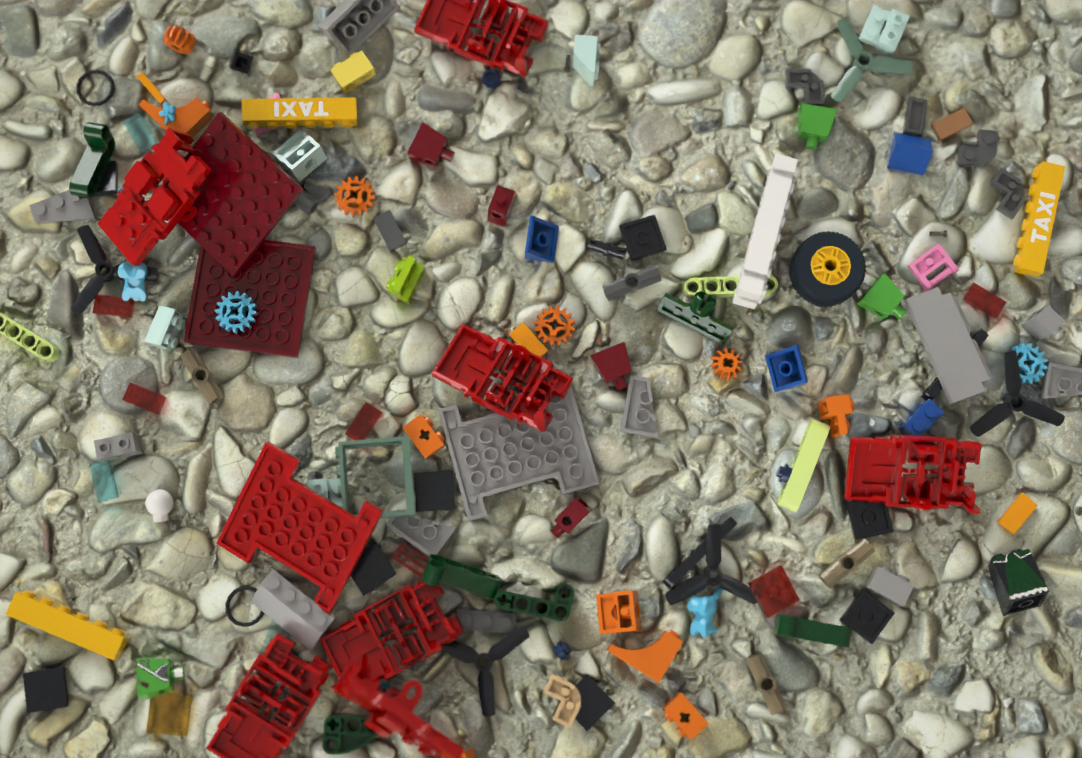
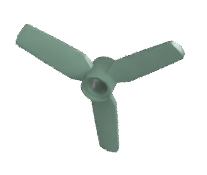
M842 18L837 21L850 54L855 57L852 68L848 69L832 93L831 100L841 103L860 80L862 74L866 73L868 69L878 73L910 74L912 72V61L883 56L873 57L871 53L863 51V46L848 19ZM859 60L864 61L866 65H862Z

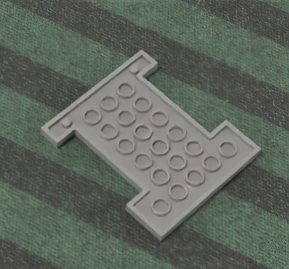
M572 386L564 399L555 395L548 405V412L553 414V419L544 433L539 431L538 428L535 429L523 422L518 424L517 419L514 418L512 421L498 413L462 422L457 404L438 409L468 521L487 517L483 497L557 477L562 495L600 485Z

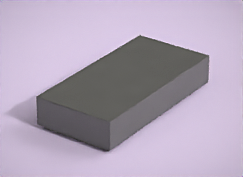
M915 97L907 99L903 134L919 137L923 135L928 100Z
M390 210L373 218L390 252L407 244Z

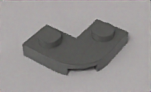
M811 69L785 70L786 89H804L805 104L824 106L823 80H820L815 73L811 72Z
M980 129L977 132L976 147L960 145L957 151V165L982 167L992 161L997 153L998 131Z
M1001 167L989 185L1005 194L996 210L1012 220L1025 202L1026 196L1021 184L1023 182Z

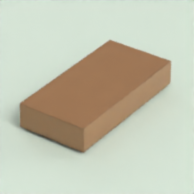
M962 108L932 123L930 127L938 141H941L971 126L973 122L965 108Z

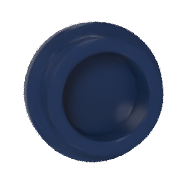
M487 70L482 75V82L487 88H495L500 83V75L495 70Z
M788 464L779 467L776 473V477H779L778 482L783 481L787 483L792 468L788 467Z
M557 642V645L554 647L556 655L562 661L564 659L568 660L571 657L569 645L566 642Z

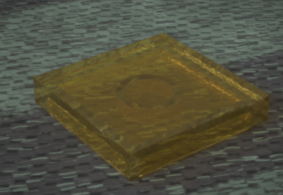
M165 693L150 698L146 733L187 736L192 695Z

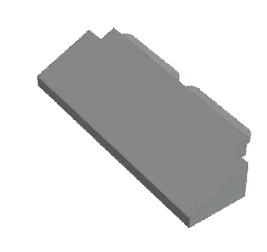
M939 287L904 300L949 404L972 399L985 392L982 383L990 379L991 373L976 340L971 339L969 334L971 329L956 296L952 295L951 292L942 295Z

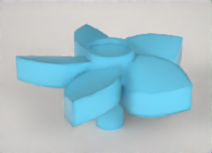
M165 101L163 102V110L159 114L160 116H165L164 125H167L170 120L176 121L174 116L176 106H171Z

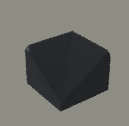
M234 48L229 68L248 74L253 55Z

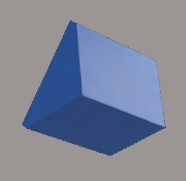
M894 132L887 168L923 176L933 153L931 140Z
M530 216L525 259L553 263L559 226L535 216Z
M799 345L765 355L774 392L801 387L808 383Z

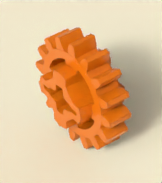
M358 176L354 180L348 177V182L342 180L343 186H337L336 188L339 192L334 193L335 197L339 198L335 200L336 205H339L338 209L340 211L344 210L346 216L351 213L352 218H355L357 213L362 217L363 211L368 214L367 208L374 207L371 201H376L375 196H373L375 191L371 189V183L366 184L365 178L359 181Z
M550 305L549 311L543 308V315L537 314L539 321H534V325L538 326L534 329V332L540 333L537 338H543L544 345L550 342V347L554 343L560 347L561 341L567 344L566 338L572 339L573 335L570 332L575 331V327L571 326L575 324V320H570L572 314H565L566 308L562 311L559 310V305L556 306V309H553ZM553 315L550 319H545L547 316ZM560 316L566 320L567 324L561 321ZM557 323L558 327H556V330H553L550 325ZM542 328L548 331L549 337L543 332ZM561 332L565 333L563 336L556 338Z

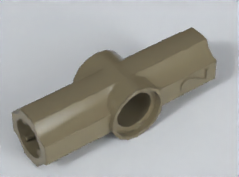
M196 348L183 352L180 357L189 370L192 380L197 383L209 405L221 401L225 396ZM202 372H206V378L199 381V375Z
M865 538L861 539L820 573V579L828 588H832L875 552L873 546ZM845 558H848L851 562L848 569L843 566Z
M762 653L754 654L745 659L756 682V687L760 690L770 714L775 715L787 709L777 687L776 680L772 677ZM768 678L771 682L770 687L763 689L762 681Z

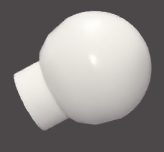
M154 490L146 498L145 505L147 511L152 514L153 522L169 520L168 513L173 508V498L165 490Z

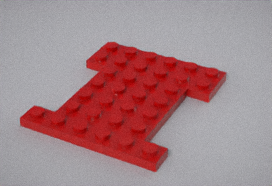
M265 442L216 544L246 563L252 562L258 548L321 587L314 602L324 612L330 614L335 608L384 511L366 501L363 503L357 517L295 480L293 477L301 460L273 443Z

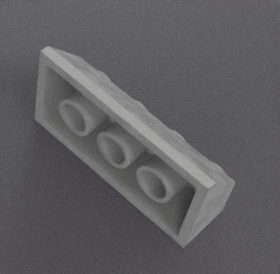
M344 0L318 25V28L332 44L349 58L400 7L395 0Z
M274 569L260 584L250 601L310 651L314 649L320 638L326 634L337 620L331 614L324 612L311 598Z

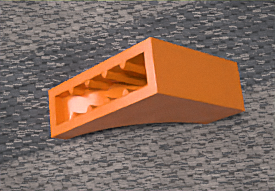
M195 98L189 104L176 108L174 115L176 121L170 120L167 125H164L165 116H160L159 114L163 108L156 107L144 99L139 103V106L165 131L170 127L173 130L187 133L192 138L214 117L210 111L212 107L205 100L201 102L198 98Z
M664 630L657 640L645 647L625 649L610 643L607 651L659 683L683 641L679 639L681 635L673 630H670V632Z

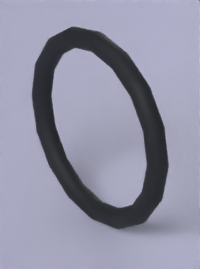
M90 70L79 78L76 90L79 99L85 104L101 106L107 103L113 96L115 87L114 81L108 73L102 70ZM91 74H102L110 82L111 89L109 95L100 102L87 101L81 94L80 86L82 81Z
M240 586L228 596L225 604L226 614L235 625L241 627L252 626L263 617L264 613L262 611L255 620L246 623L237 621L230 612L229 604L236 593L241 590H250L255 593L257 591L256 588L251 586Z

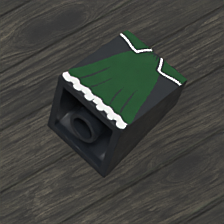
M1016 549L1010 554H997L991 558L988 569L1003 616L1037 608L1042 605L1049 593V589L1029 549Z

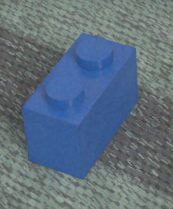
M931 399L922 402L898 430L904 435L922 436L944 411Z

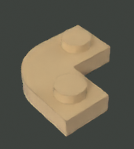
M552 673L543 691L561 701L552 720L571 728L581 706L580 693L572 683Z

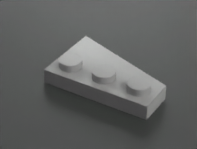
M69 190L29 205L37 224L97 220L90 199H79L78 196L71 195Z
M1052 362L1046 363L1048 369L1045 370L1040 400L1082 395L1081 368Z
M630 375L620 432L658 439L650 378Z
M418 515L394 517L386 524L387 527L428 557L430 554L438 555L457 529L456 527L432 521Z

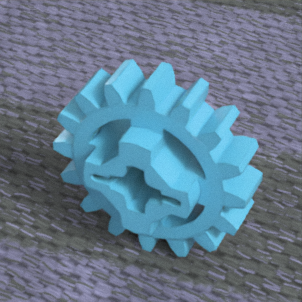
M236 291L233 296L231 292H228V298L222 296L223 302L216 303L220 308L215 309V312L219 314L215 318L217 321H221L219 325L222 328L225 327V330L228 332L232 329L237 334L238 329H240L244 333V327L247 326L251 329L250 323H256L253 316L258 315V312L254 311L257 305L255 303L251 304L254 300L251 297L247 298L248 295L246 293L240 295V292ZM236 309H237L238 312H239L238 315H235V312H234V311H235Z
M1021 343L1019 347L1017 345L1012 347V350L1018 354L1021 384L1026 382L1029 385L1033 381H1039V377L1045 376L1042 370L1048 369L1044 365V362H1047L1048 359L1042 358L1045 353L1038 352L1039 346L1032 348V343L1026 346L1024 343Z

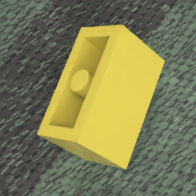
M362 50L351 54L349 59L344 62H338L331 69L334 79L344 94L376 75L374 67Z

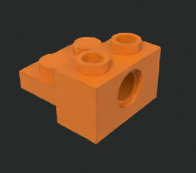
M850 395L831 396L819 401L821 421L829 420L831 438H840L848 434L850 424L849 420L845 417L852 414V410H854L853 399H850Z
M629 590L596 594L600 634L642 631L638 591Z

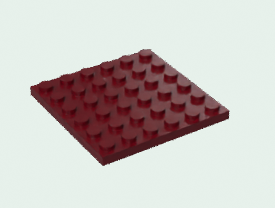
M218 112L192 147L195 152H188L184 158L188 161L192 155L198 156L212 171L198 188L200 195L192 204L198 210L196 216L187 222L179 221L178 224L232 276H237L304 189L223 112ZM168 180V181L166 182L167 185H166L165 188L171 189V188L168 186V184H169V182H170V181Z
M264 240L238 275L232 276L200 245L184 343L298 358L316 247ZM239 291L240 295L246 293L248 295L247 298L251 297L254 300L251 304L255 303L257 305L254 311H257L258 315L253 316L256 323H250L251 329L246 326L244 327V333L238 329L237 334H235L232 329L228 332L225 330V327L222 328L219 325L221 321L216 320L215 317L219 314L215 312V309L220 308L216 303L223 302L222 296L228 298V292H231L234 296L235 292ZM236 309L234 312H235V315H238L239 312H238V310Z

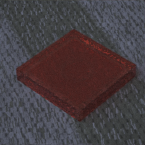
M782 565L748 582L765 618H769L800 601Z

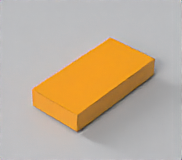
M141 72L137 75L140 82L163 107V102H168L144 73Z
M521 323L509 334V337L515 343L524 346L535 355L542 357L548 352V349L524 323Z
M1020 493L998 519L997 523L1011 535H1014L1038 505L1024 493Z

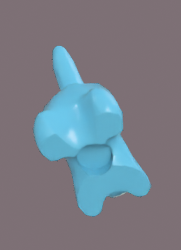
M130 262L120 264L118 275L125 280L122 292V299L124 301H128L130 297L134 301L146 300L145 279L148 269L145 263L142 262L139 266H133Z
M718 587L712 596H693L687 604L688 610L695 614V618L690 626L692 636H696L700 632L702 637H708L713 632H718V629L713 626V618L717 610V600L723 591L721 587Z

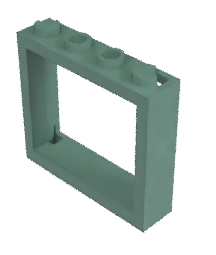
M409 436L338 442V447H335V457L340 462V466H336L337 478H341V486H338V498H342L341 508L350 513L346 449L402 445L407 510L383 512L380 519L415 516Z

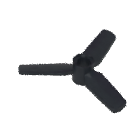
M89 225L81 226L77 231L91 262L96 265L95 272L97 275L88 281L71 307V310L78 315H81L104 287V282L112 281L114 278L124 280V278H120L118 275L120 264L112 266L107 261V256ZM147 267L148 274L145 281H157L158 269ZM103 268H110V272L107 275L101 274Z
M1014 350L1005 352V382L1008 393L1004 396L1003 403L997 404L970 426L971 432L976 437L982 436L1007 419L1012 410L1016 412L1022 411L1025 415L1060 426L1065 419L1063 414L1033 400H1026L1023 395L1019 394L1021 380L1017 352ZM1017 397V405L1012 406V400Z
M712 523L708 525L706 541L707 566H705L703 574H696L666 592L665 596L670 605L679 603L703 591L707 585L713 587L720 585L722 589L752 604H756L760 600L761 595L734 577L722 574L719 567L721 562L720 524ZM711 572L718 573L715 578L708 577Z
M523 626L491 646L488 653L478 654L473 647L456 640L443 645L444 649L442 651L465 663H474L476 669L480 671L477 680L482 715L485 717L495 715L494 680L489 669L492 667L493 661L501 660L529 638L530 635ZM485 656L489 659L488 667L483 668L479 665L478 660L480 657Z

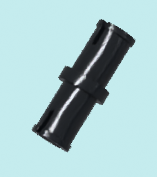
M590 238L587 250L602 253L605 257L609 255L621 260L624 259L626 248L611 245V242L608 241L605 243Z

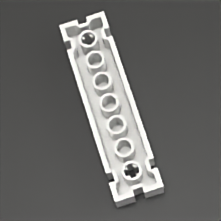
M777 153L774 156L741 269L733 304L755 309L757 303L761 304L765 296L767 280H769L772 271L771 265L777 252L775 250L781 238L780 232L785 223V214L789 208L790 195H792L795 186L794 181L799 171V167H796L798 159Z

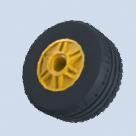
M827 231L811 235L797 248L790 261L789 277L791 278L790 281L794 290L797 291L800 297H803L808 303L815 304V306L831 307L843 303L860 288L864 281L866 262L863 253L860 251L861 249L858 248V245L851 238L838 232Z

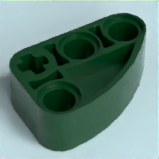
M335 713L327 717L323 728L322 747L324 752L330 755L349 753L372 741L378 734L363 724L368 715ZM334 719L336 723H339L335 728H333V724H330ZM355 719L358 721L359 728L357 730L350 727V720ZM329 739L337 741L338 746L336 749L329 747Z

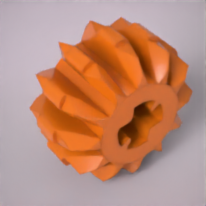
M170 25L163 35V41L166 46L186 55L191 53L197 41L194 34L178 25Z
M727 348L723 349V353L718 350L716 352L717 356H712L711 358L716 363H712L710 367L716 368L713 371L714 375L718 372L720 373V380L725 375L726 380L729 381L731 376L733 378L738 376L736 372H742V368L739 366L743 365V361H737L741 355L737 354L734 356V349L730 353H728ZM729 361V367H724L723 364Z

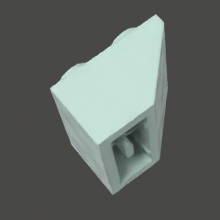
M575 35L573 68L589 86H593L594 79L598 80L601 43H597L598 36Z
M159 306L145 342L172 352V349L178 344L180 330L182 331L185 327V316L173 308Z

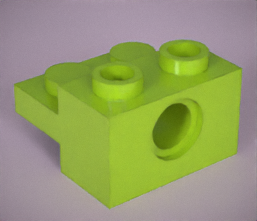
M408 255L407 258L403 257L402 261L397 262L394 270L396 273L393 278L389 279L386 288H388L389 295L410 304L426 270L423 265L417 263L416 258Z

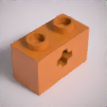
M420 414L402 428L425 459L428 460L445 447L443 444L445 439L439 431L435 433L431 428L434 424L429 417H423ZM424 431L425 433L430 432V434L428 435L429 439L427 441L425 438L421 440V438L423 437L421 433H423Z
M680 691L663 706L665 710L663 715L670 723L676 722L679 726L676 730L683 738L688 736L692 740L709 724ZM682 712L684 714H687L686 717L688 718V720H680L681 716L679 714H681Z

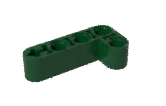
M87 122L84 125L83 134L88 145L70 181L69 192L74 196L92 198L114 152L115 140L107 125Z
M435 554L429 555L422 574V581L430 586H438L442 582L492 599L495 598L502 580L495 574Z
M569 584L559 585L556 589L554 601L500 591L495 595L494 603L500 609L564 621L570 615L574 590ZM562 587L570 589L569 597L562 598L559 591ZM505 594L507 599L512 600V595L516 596L514 608H510L511 603L507 602L504 606L500 605L501 602L498 601V597H502ZM520 598L528 601V607L524 610L517 607V601ZM540 602H544L547 605V611L543 614L538 613L536 610V606ZM559 606H563L567 610L566 615L562 618L557 617L555 614V610Z
M776 614L773 634L849 648L852 628Z

